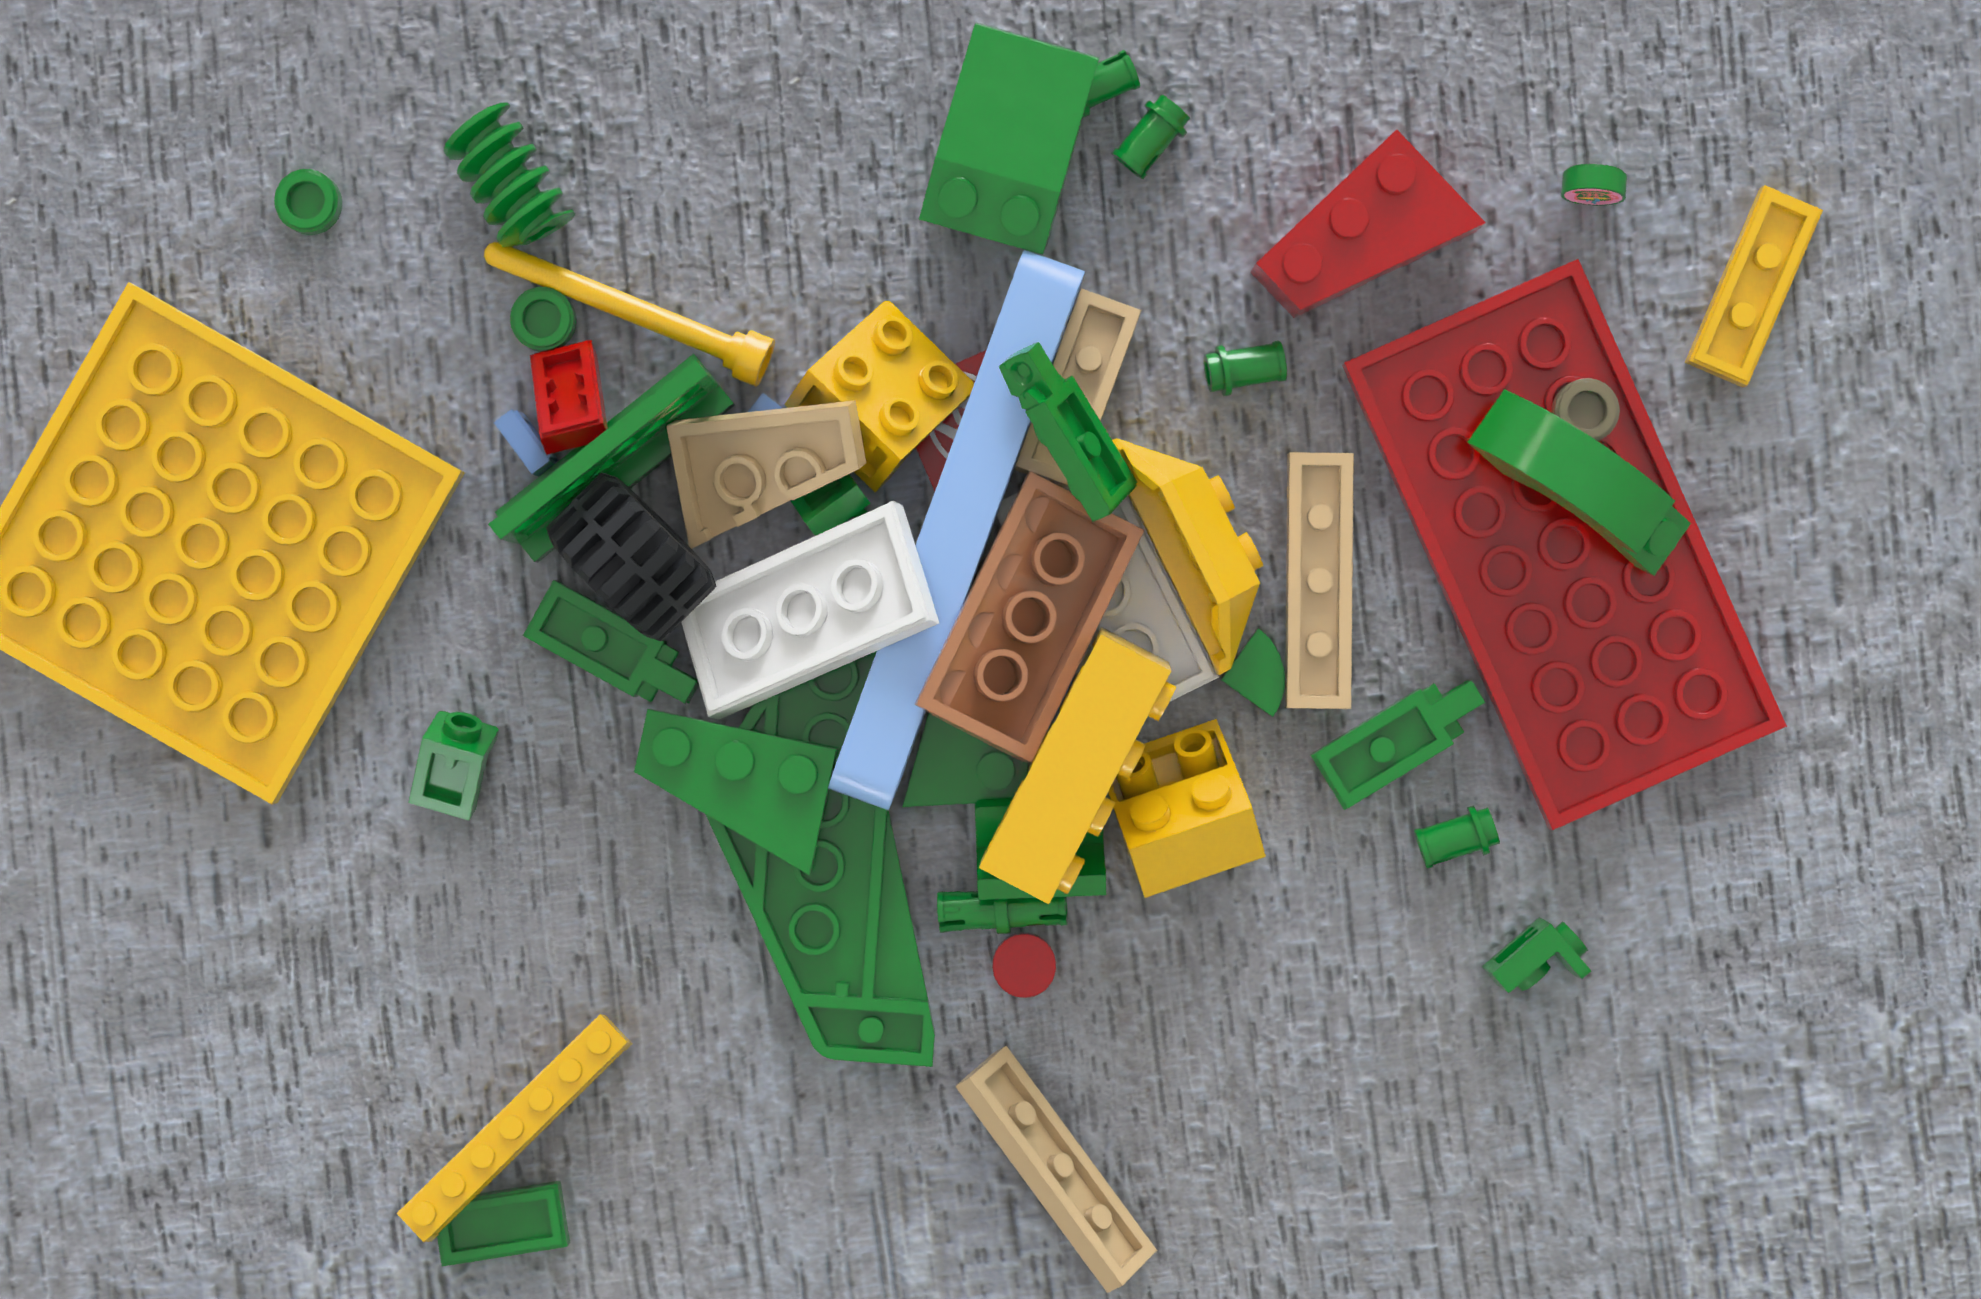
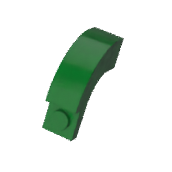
M1505 389L1467 442L1502 474L1540 492L1573 513L1605 538L1637 568L1655 576L1691 524L1672 506L1675 500L1619 455L1562 418Z

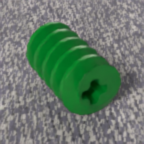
M508 102L489 106L469 118L450 136L443 150L450 160H462L458 165L457 174L463 182L476 181L470 192L472 199L476 203H490L483 214L486 222L489 225L504 224L496 237L502 247L527 245L538 241L563 227L575 216V212L572 209L557 213L552 211L551 207L563 195L559 187L540 191L538 185L550 173L548 167L545 165L527 169L525 163L537 151L534 144L519 147L513 146L512 141L524 129L522 124L515 122L501 126L498 120L511 107Z

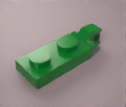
M1039 342L1013 353L999 365L1011 395L1019 398L1021 408L1026 410L1025 413L1033 424L1037 438L1048 448L1067 479L1072 495L1081 502L1092 522L1110 515L1137 487V480L1073 375L1064 379L1056 371Z
M557 580L552 581L523 634L529 640L632 697L640 696L652 702L658 690H661L682 703L689 704L699 687L698 679L673 666L679 651L666 645L667 641H658L644 636L619 614Z
M1468 679L1442 695L1435 683L1422 690L1418 688L1316 750L1310 756L1343 810H1346L1454 744L1452 740L1464 733L1457 719L1484 704L1485 701L1472 680Z

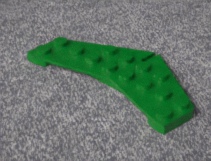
M877 651L754 704L739 728L837 748L835 768ZM829 789L810 876L706 815L814 1049L822 1056L833 1060L933 1067L935 1028L889 811Z

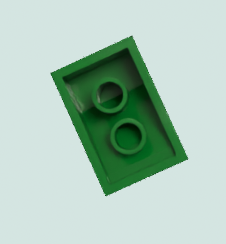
M976 22L937 149L919 220L1043 255L1049 242L1100 57Z

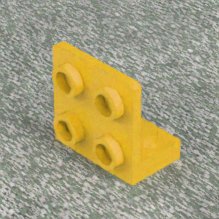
M884 301L808 369L784 405L787 408L856 400L866 464L854 471V473L876 492L893 476L912 450L970 396L974 382L890 301Z

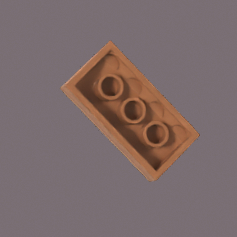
M1031 471L1028 472L914 705L1022 762L1032 763L1144 530L1112 513L1092 522L1081 502L1070 491Z

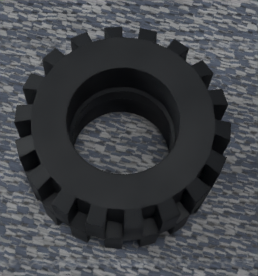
M601 472L546 527L552 545L564 560L611 608L646 637L663 641L717 587L711 570L656 512L615 476Z

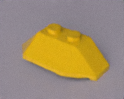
M1115 438L1112 440L1137 480V487L1128 497L1136 513L1139 515L1165 571L1168 573L1184 610L1212 662L1211 664L1216 674L1220 675L1232 668L1260 585L1255 570L1263 567L1261 557L1247 532L1239 536L1236 535L1226 513L1234 510L1235 506L1219 475L1208 479L1201 466Z

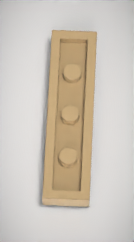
M1289 452L1287 454L1285 708L1351 709L1354 453Z
M1004 1046L992 1053L955 1087L1105 1291L1109 1293L1123 1286L1157 1249L1009 1048Z

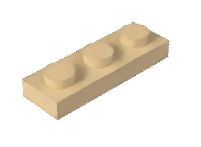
M1081 288L1053 366L1064 379L1073 375L1101 421L1139 320L1141 310ZM1031 422L1017 459L1015 470L1024 474H1028L1031 471L1060 487L1070 490L1067 479L1048 448L1037 438Z

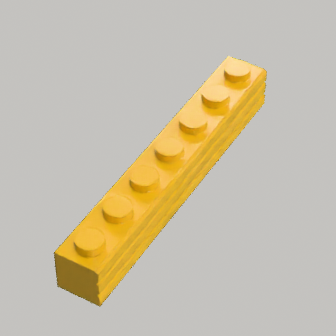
M600 1014L397 1212L398 1216L423 1242H432L447 1224L633 1043L606 1015Z

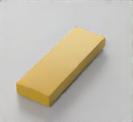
M1766 185L1759 188L1684 363L1742 388L1748 386L1823 212L1822 209Z

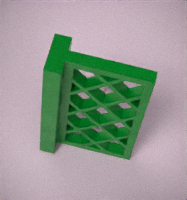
M693 353L607 422L608 429L592 442L574 448L495 511L498 517L488 525L500 540L520 544L531 559L538 563L555 549L550 541L546 527L601 472L617 477L631 489L672 456L667 425L675 420L724 415L735 404Z

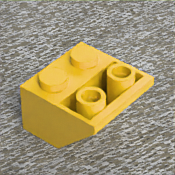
M1217 719L1144 743L1146 744L1144 751L1130 777L1126 779L1117 774L1108 791L1109 798L1115 802L1113 810L1144 898L1266 857L1252 805Z

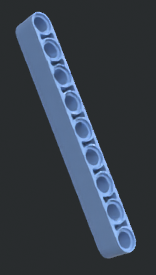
M1024 250L1020 257L915 545L939 624L876 652L832 773L828 789L885 810H890L926 713L925 710L914 704L970 592L1031 424L1029 417L1025 413L1026 410L1021 408L1019 398L1011 395L999 365L1013 353L1036 342L1041 344L1053 364L1085 271L1028 250Z

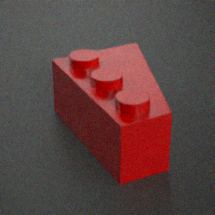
M1396 129L1257 261L1250 273L1295 318L1378 277L1404 267L1425 255L1476 233L1486 222Z

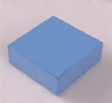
M511 409L494 422L532 475L539 477L559 460L554 453L546 455L539 432L524 413Z

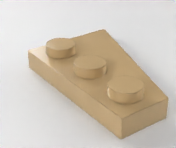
M856 400L675 420L666 426L688 544L691 549L736 526L739 527L786 502L795 500L842 478L866 464Z

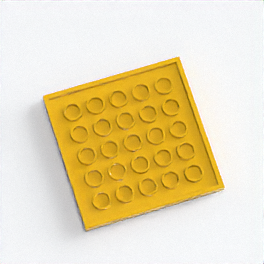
M128 282L0 507V650L266 802L277 804L465 472L144 289Z

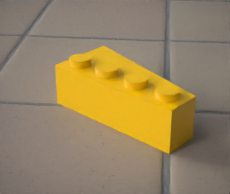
M1103 627L1100 628L1091 645L1093 649L1085 665H1082L1076 674L1059 709V715L1047 731L1029 767L1030 770L1025 780H1022L979 865L980 869L1047 904L1050 903L1057 889L1065 894H1068L1085 862V859L1075 855L1087 832L1097 837L1101 833L1115 805L1114 801L1106 797L1117 774L1126 779L1130 777L1146 744L1136 739L1145 720L1149 716L1159 721L1176 689V686L1166 681L1171 673L1168 661Z

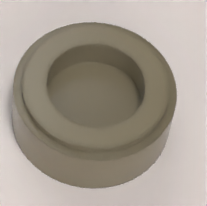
M1583 378L1567 384L1557 393L1552 404L1551 413L1599 441L1609 435L1615 428L1619 419L1620 408L1615 393L1608 385L1597 379Z

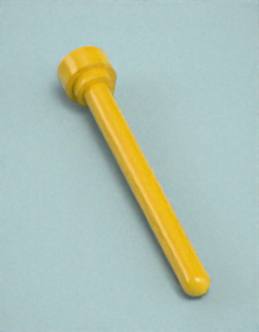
M492 242L485 248L484 258L489 265L542 287L555 289L564 296L723 360V367L732 370V377L757 387L765 375L775 347V340L752 330L747 335L736 331L731 336L516 248L502 247L499 242Z

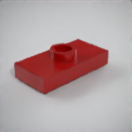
M592 340L530 355L539 434L546 455L587 445L608 429L598 358Z

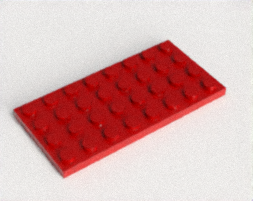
M1579 259L1342 364L1548 829L1555 830L1787 727ZM1583 378L1597 379L1613 390L1619 402V419L1613 431L1598 442L1630 463L1675 500L1672 506L1691 523L1655 576L1637 568L1605 538L1573 513L1540 492L1502 474L1467 443L1504 389L1533 402L1549 412L1552 410V404L1557 393L1564 386L1575 380Z

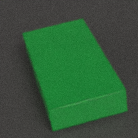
M561 1181L479 1193L438 1233L437 1240L441 1266L568 1247L570 1238Z

